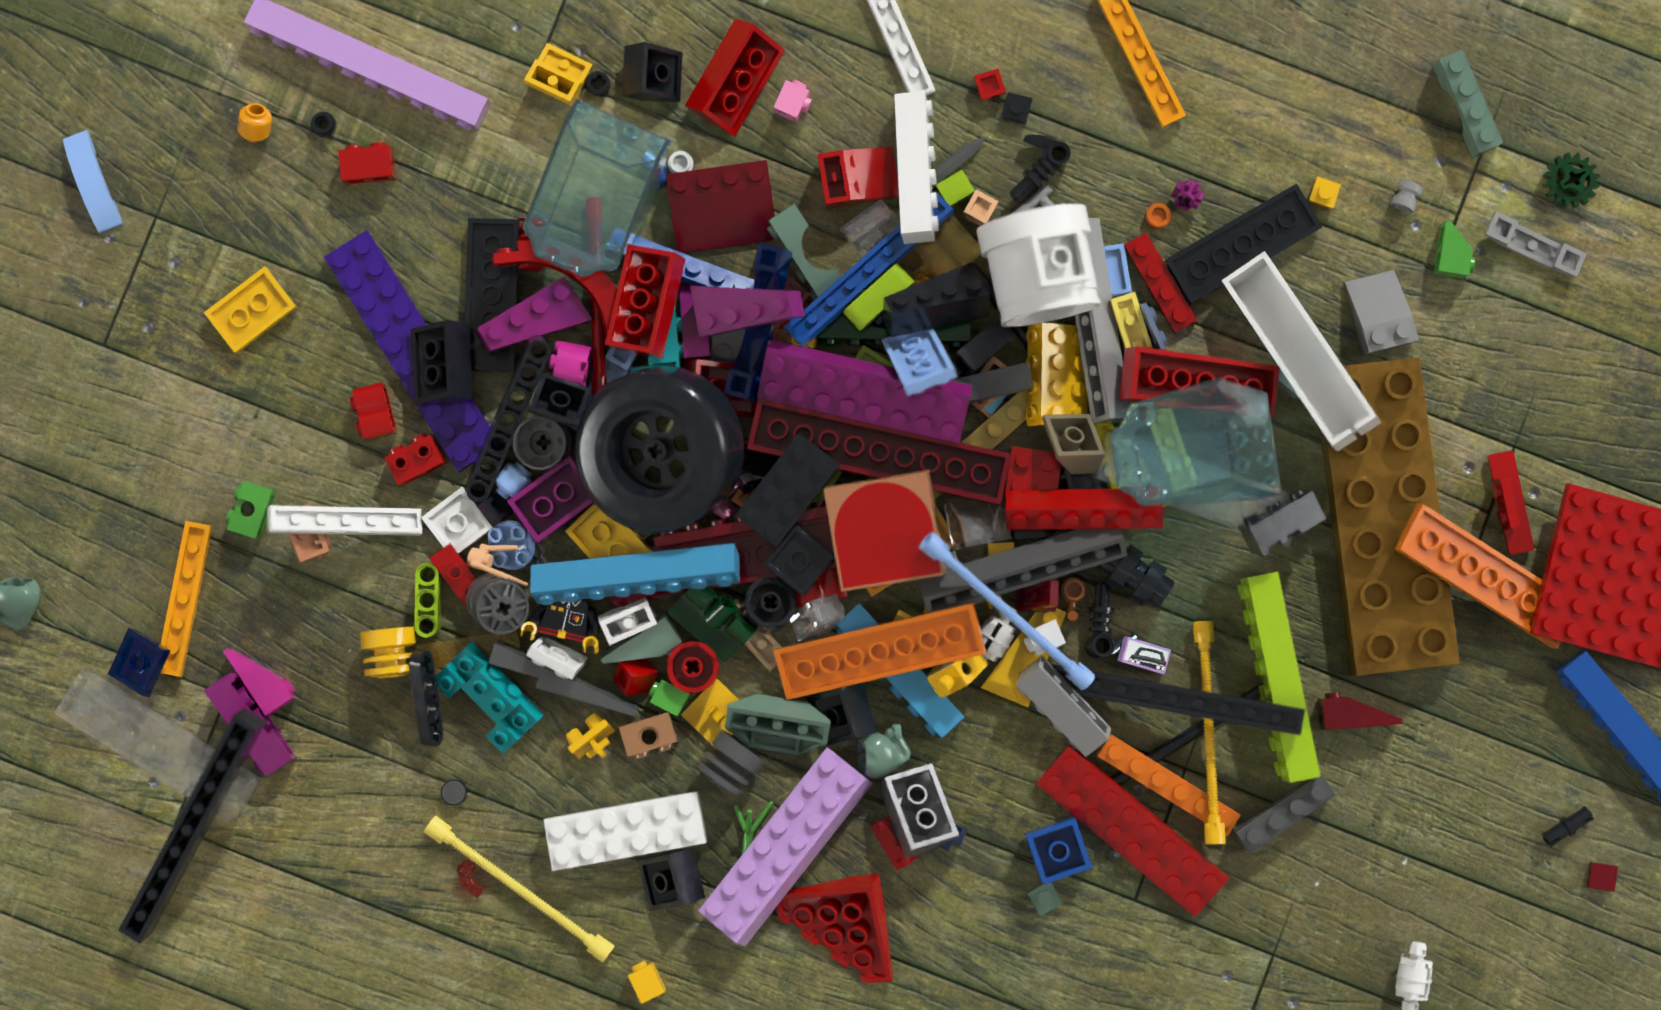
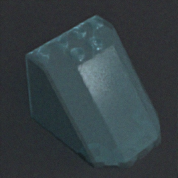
M576 99L564 119L523 224V230L526 236H529L535 256L543 260L546 259L565 270L573 271L581 277L593 275V272L604 269L607 272L617 270L626 254L628 244L631 245L657 199L671 140Z
M1218 378L1129 404L1124 412L1125 418L1119 428L1115 427L1111 434V443L1114 450V467L1117 473V487L1133 496L1142 506L1258 500L1282 494L1268 395L1266 392Z

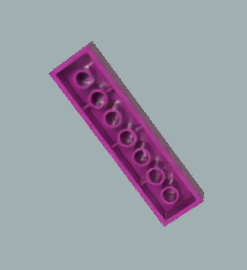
M771 340L766 349L757 397L959 444L972 385L949 381L945 384L929 387L921 393L907 395L893 367Z

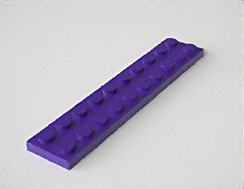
M366 230L327 254L324 258L414 401L411 329L427 324L373 237ZM474 399L458 403L416 405L457 472L473 464L490 428L489 423ZM497 437L492 439L491 444L494 447L502 446Z

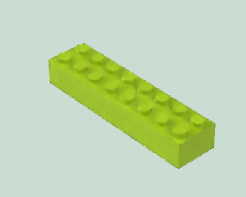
M1273 572L1240 579L1241 584L1238 585V593L1240 599H1244L1246 610H1243L1244 622L1246 625H1250L1251 635H1248L1250 649L1255 650L1257 659L1253 661L1256 676L1260 675L1261 683L1263 684L1258 686L1261 701L1265 700V702L1305 709L1301 735L1271 730L1272 736H1269V743L1272 752L1276 751L1277 761L1274 762L1277 777L1281 776L1282 781L1289 783L1321 777L1279 573Z

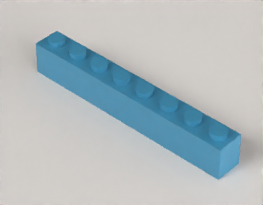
M724 544L531 565L530 593L537 604L551 605L554 602L561 601L573 603L580 599L601 600L609 596L627 597L630 594L637 593L650 595L657 591L677 592L685 588L704 589L707 586L714 585L727 587L733 583H740L739 554L735 544Z

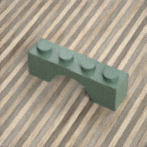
M1463 49L1439 59L1433 65V69L1442 89L1449 93L1456 104L1463 126L1462 135L1472 158L1496 149L1503 141Z
M795 204L767 221L770 225L767 227L768 232L774 241L779 239L784 247L781 249L782 254L788 262L793 261L798 268L794 272L802 284L807 282L812 290L808 294L813 301L841 277L837 269H818L812 266L804 257L801 241L809 225Z

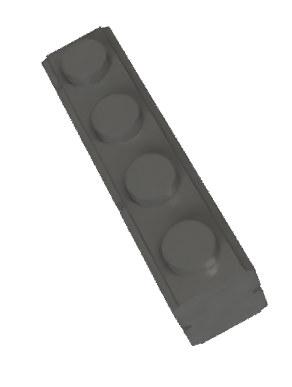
M1320 774L1321 777L1303 781L1233 829L1232 832L1244 850L1251 854L1260 848V844H1266L1301 820L1302 816H1307L1336 796L1322 774Z

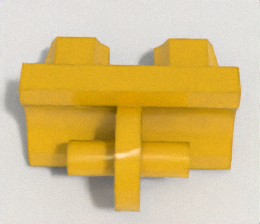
M593 713L585 720L591 730L583 735L579 729L575 728L566 734L570 744L568 749L578 759L585 755L591 759L597 753L604 758L607 756L604 748L610 744L607 738L615 732V729L605 719Z

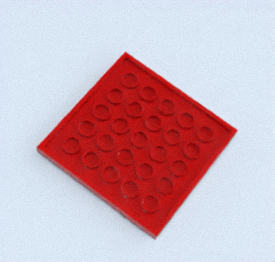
M1565 484L1530 634L1661 669V509L1574 484Z

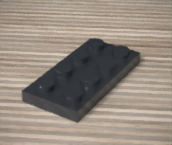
M798 433L735 516L777 547L840 464Z

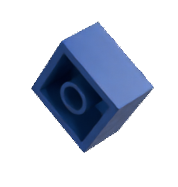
M1073 816L1024 833L1040 882L1043 885L1092 868L1079 827Z

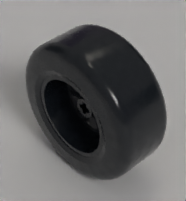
M655 366L618 377L594 395L583 411L576 431L575 460L579 477L587 494L605 515L632 530L646 533H667L685 528L717 510L726 501L735 488L741 474L744 460V438L740 421L733 406L721 390L712 382L687 369L673 366ZM659 416H665L673 420V426L668 433L659 430ZM640 421H643L649 430V435L644 440L633 434L634 427ZM682 433H684L687 439L689 451L679 450L676 446L675 439ZM631 448H639L643 452L644 460L636 465L633 459ZM674 459L685 463L687 469L679 478L674 476L670 468V464ZM650 466L660 468L662 478L660 483L653 482L646 477Z

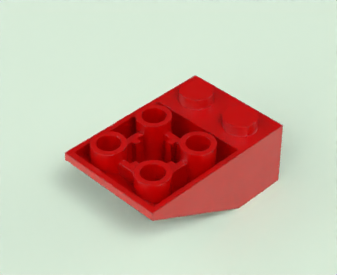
M893 147L848 149L817 154L826 209L899 198V182Z

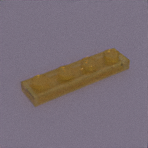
M515 630L503 635L492 633L416 645V650L430 651L433 656L434 667L441 668L448 665L472 641L489 659L496 639L521 650L519 630Z

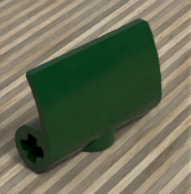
M709 586L704 589L688 588L668 611V614L701 643L708 645L723 662H726L739 646H743L757 630L746 618L737 612V606L729 597L725 595L719 596Z

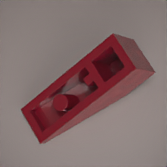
M1340 692L1325 693V698L1318 699L1321 730L1403 724L1402 718L1352 698L1341 697Z

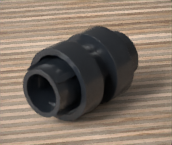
M1132 544L1126 548V557L1098 565V570L1107 576L1106 584L1117 591L1122 586H1125L1131 590L1128 598L1141 607L1147 602L1151 606L1158 608L1174 586V580L1165 575L1167 568L1156 560H1153L1149 565L1140 560L1143 552Z

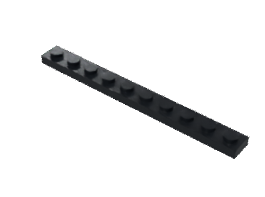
M1051 664L1080 696L1301 735L1305 715L1304 708L1091 671L1095 674V678L1090 686L1085 690H1080L1066 677L1067 672L1061 665Z

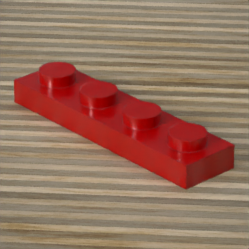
M1144 233L1126 243L1124 247L1173 333L1175 334L1196 322L1197 319L1148 234Z

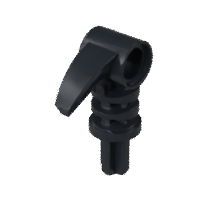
M1025 135L1023 142L1040 148L1043 151V155L1038 158V165H1031L1032 171L1025 169L1022 172L1024 178L1009 192L1014 201L1020 203L1034 189L1040 191L1043 188L1041 182H1048V175H1055L1054 169L1063 168L1067 164L1071 150L1066 143L1043 135ZM1061 150L1065 155V159L1057 161L1052 157L1051 152Z
M1096 583L1094 607H1089V612L1094 614V618L1089 619V622L1093 623V627H1089V631L1093 632V636L1087 639L1085 650L1092 658H1103L1119 653L1123 638L1115 640L1112 637V628L1108 627L1109 623H1113V620L1109 618V614H1113L1115 608L1109 607L1110 585L1106 583ZM1132 634V635L1127 636V637H1131V638L1137 639V637H1136L1135 634ZM1098 639L1104 644L1102 653H1099L1095 647Z

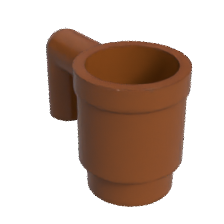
M1067 578L1061 582L1058 591L1061 599L1066 602L1067 620L1075 621L1078 618L1077 602L1084 597L1086 589L1081 580Z

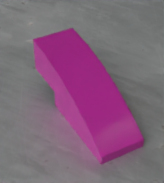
M680 285L685 360L711 358L709 337H699L690 289L692 285Z

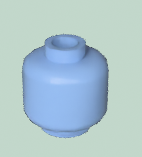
M518 461L515 464L508 462L497 475L495 483L498 487L495 490L507 500L532 483L530 478L532 473Z

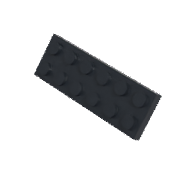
M1295 184L1170 256L1164 262L1189 304H1192L1223 286L1222 280L1262 252L1265 251L1269 258L1320 230L1322 225L1299 186Z
M468 218L464 323H469L472 371L514 372L516 345L488 354L475 331L478 327L517 305L519 265L493 268L492 255L497 253V249L512 248L513 252L517 251L516 243L519 241L520 236L519 219Z

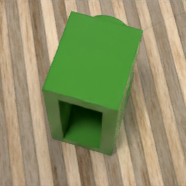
M243 481L242 485L237 486L234 494V499L238 500L235 509H230L226 517L227 530L261 540L268 522L267 507L273 506L277 491ZM252 503L255 507L254 513L247 517L244 514V507L246 504Z

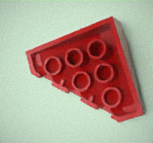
M879 874L852 876L788 891L777 905L776 911L780 921L786 925L789 921L803 930L800 935L815 946L818 943L824 945L832 951L830 957L845 968L850 964L862 974L859 978L866 983L890 982L893 980L884 896Z

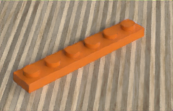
M1110 734L1109 740L1102 744L1096 756L1204 823H1208L1207 817L1210 814L1208 813L1210 811L1208 808L1210 807H1208L1209 797L1207 793ZM1218 801L1217 807L1219 809L1217 811H1219L1221 823L1225 825V836L1228 837L1241 814Z

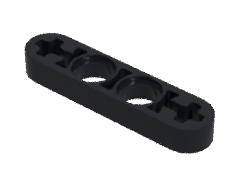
M414 650L410 655L409 668L419 739L422 745L436 747L441 744L443 739V725L434 660L430 651Z

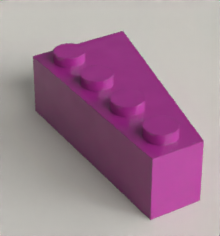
M564 276L478 327L475 333L489 354L527 342L529 338L535 335L544 337L588 324L592 318L568 279Z
M690 286L699 337H713L805 317L800 291Z
M229 673L203 690L224 718L227 726L233 715L244 707L267 721L249 753L254 759V767L261 775L264 773L265 776H271L297 759L270 716L264 715L237 673Z

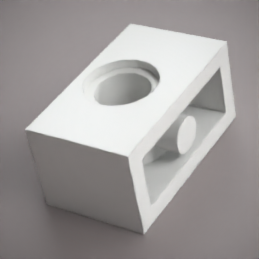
M646 597L625 607H617L598 616L599 623L609 645L657 625Z

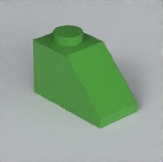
M1445 221L1440 225L1433 275L1464 279L1470 273H1473L1475 258H1472V248L1451 221Z

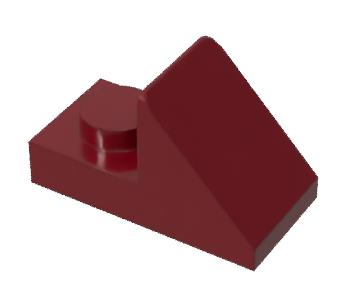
M1047 580L1018 589L1016 592V610L1018 612H1056L1059 597V581Z

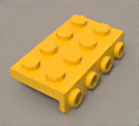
M1044 322L1029 325L1026 335L1028 342L1026 362L1030 364L1033 389L1026 390L1027 408L1025 416L1027 425L1032 427L1045 426L1042 420L1043 415L1088 414V395L1076 325Z

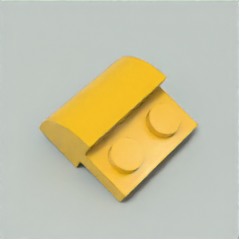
M547 43L538 60L535 59L524 79V84L569 106H573L581 95V89L592 71L593 64Z

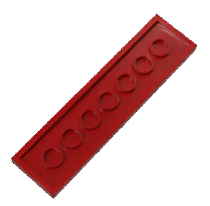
M1071 744L1065 748L1036 782L1041 789L1194 917L1229 880V877L1083 754L1075 750Z

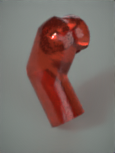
M464 860L462 864L458 865L456 870L459 885L478 898L485 887L473 879L472 871L475 868L473 862Z

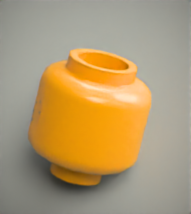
M251 103L243 107L239 111L237 131L239 135L250 142L267 139L270 135L272 123L270 111L258 103Z

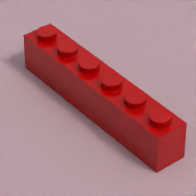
M1163 488L1007 490L1006 527L1007 530L1163 528Z

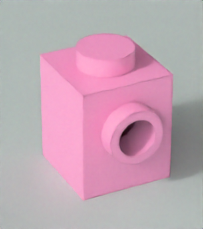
M786 80L773 107L774 113L797 123L801 113H807L812 101L809 98L807 86L797 80L792 82Z

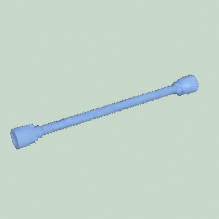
M931 532L923 539L919 548L934 561L936 559L940 560L942 563H946L948 567H951L956 574L963 578L965 582H968L982 597L987 599L1006 618H1009L1014 625L1028 635L1056 662H1059L1067 672L1066 677L1080 690H1085L1090 686L1095 678V674L1081 662L1075 663L1064 656L1062 652L1045 639L1043 635L1038 633L1019 614L1014 612L1012 608L978 580L976 576H973L959 561H956L947 550L949 546L934 532Z

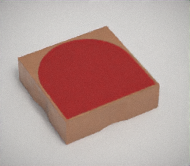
M929 470L824 488L841 592L945 575V563L937 559L934 561L919 548L920 543L931 532H934L941 538L935 521V501Z

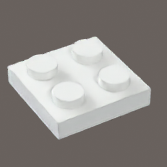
M464 487L458 489L421 517L443 547L451 542L459 554L493 528L476 503L468 498Z
M542 634L530 646L526 656L532 658V662L536 665L547 666L553 669L557 676L564 679L570 678L571 680L584 667L588 657L545 634Z

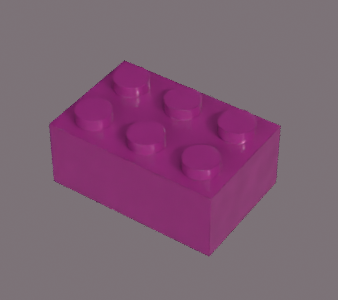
M568 456L507 501L534 540L539 544L568 525L594 504L581 482L576 462L571 456Z

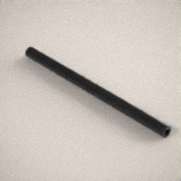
M1260 683L1239 697L1253 700L1261 699L1258 686L1263 684ZM1202 719L1145 756L1158 763L1203 735L1205 731L1204 720ZM1212 720L1214 721V727L1223 722L1218 720ZM1122 771L1110 776L1120 786L1132 779V777Z

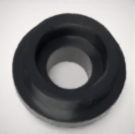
M319 112L313 116L311 129L317 136L329 137L336 130V120L330 113ZM327 121L328 127L326 129H321V122Z

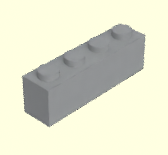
M1040 656L1019 673L1016 685L1020 693L1025 697H1029L1035 703L1038 712L1046 715L1052 721L1054 728L1069 739L1071 746L1075 750L1080 751L1086 757L1109 740L1111 727L1043 656Z

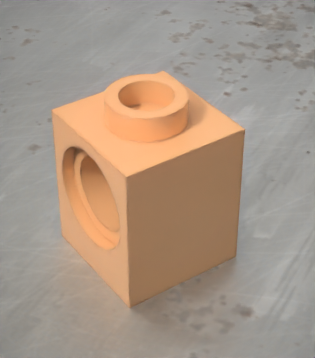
M975 190L962 217L978 226L988 223L999 201Z

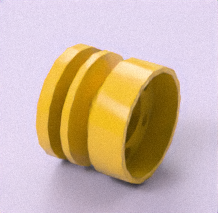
M414 627L360 632L361 649L374 651V656L363 659V664L375 663V668L364 670V676L381 679L405 676L410 673L406 659H410L411 653L405 652V647L416 644Z

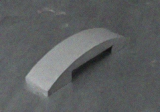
M1497 211L1494 212L1484 234L1485 236L1515 254L1539 265L1572 277L1578 276L1587 255L1586 253L1565 243L1559 244L1519 225L1518 221Z

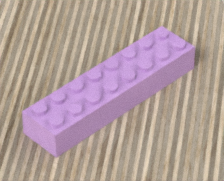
M827 747L702 905L699 912L736 944L745 947L873 783Z

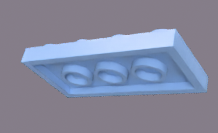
M934 329L881 339L907 395L921 393L929 387L945 384L957 377L955 369Z

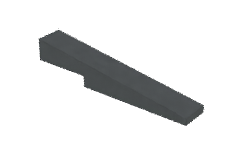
M496 639L489 664L537 677L536 688L636 716L638 705L577 676L572 680L570 678H561L554 673L553 669L533 663L532 658L526 656L527 653Z

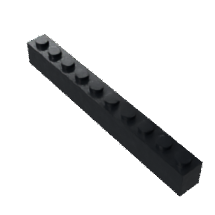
M245 707L233 715L118 929L119 932L139 944L153 933L267 722L265 719Z

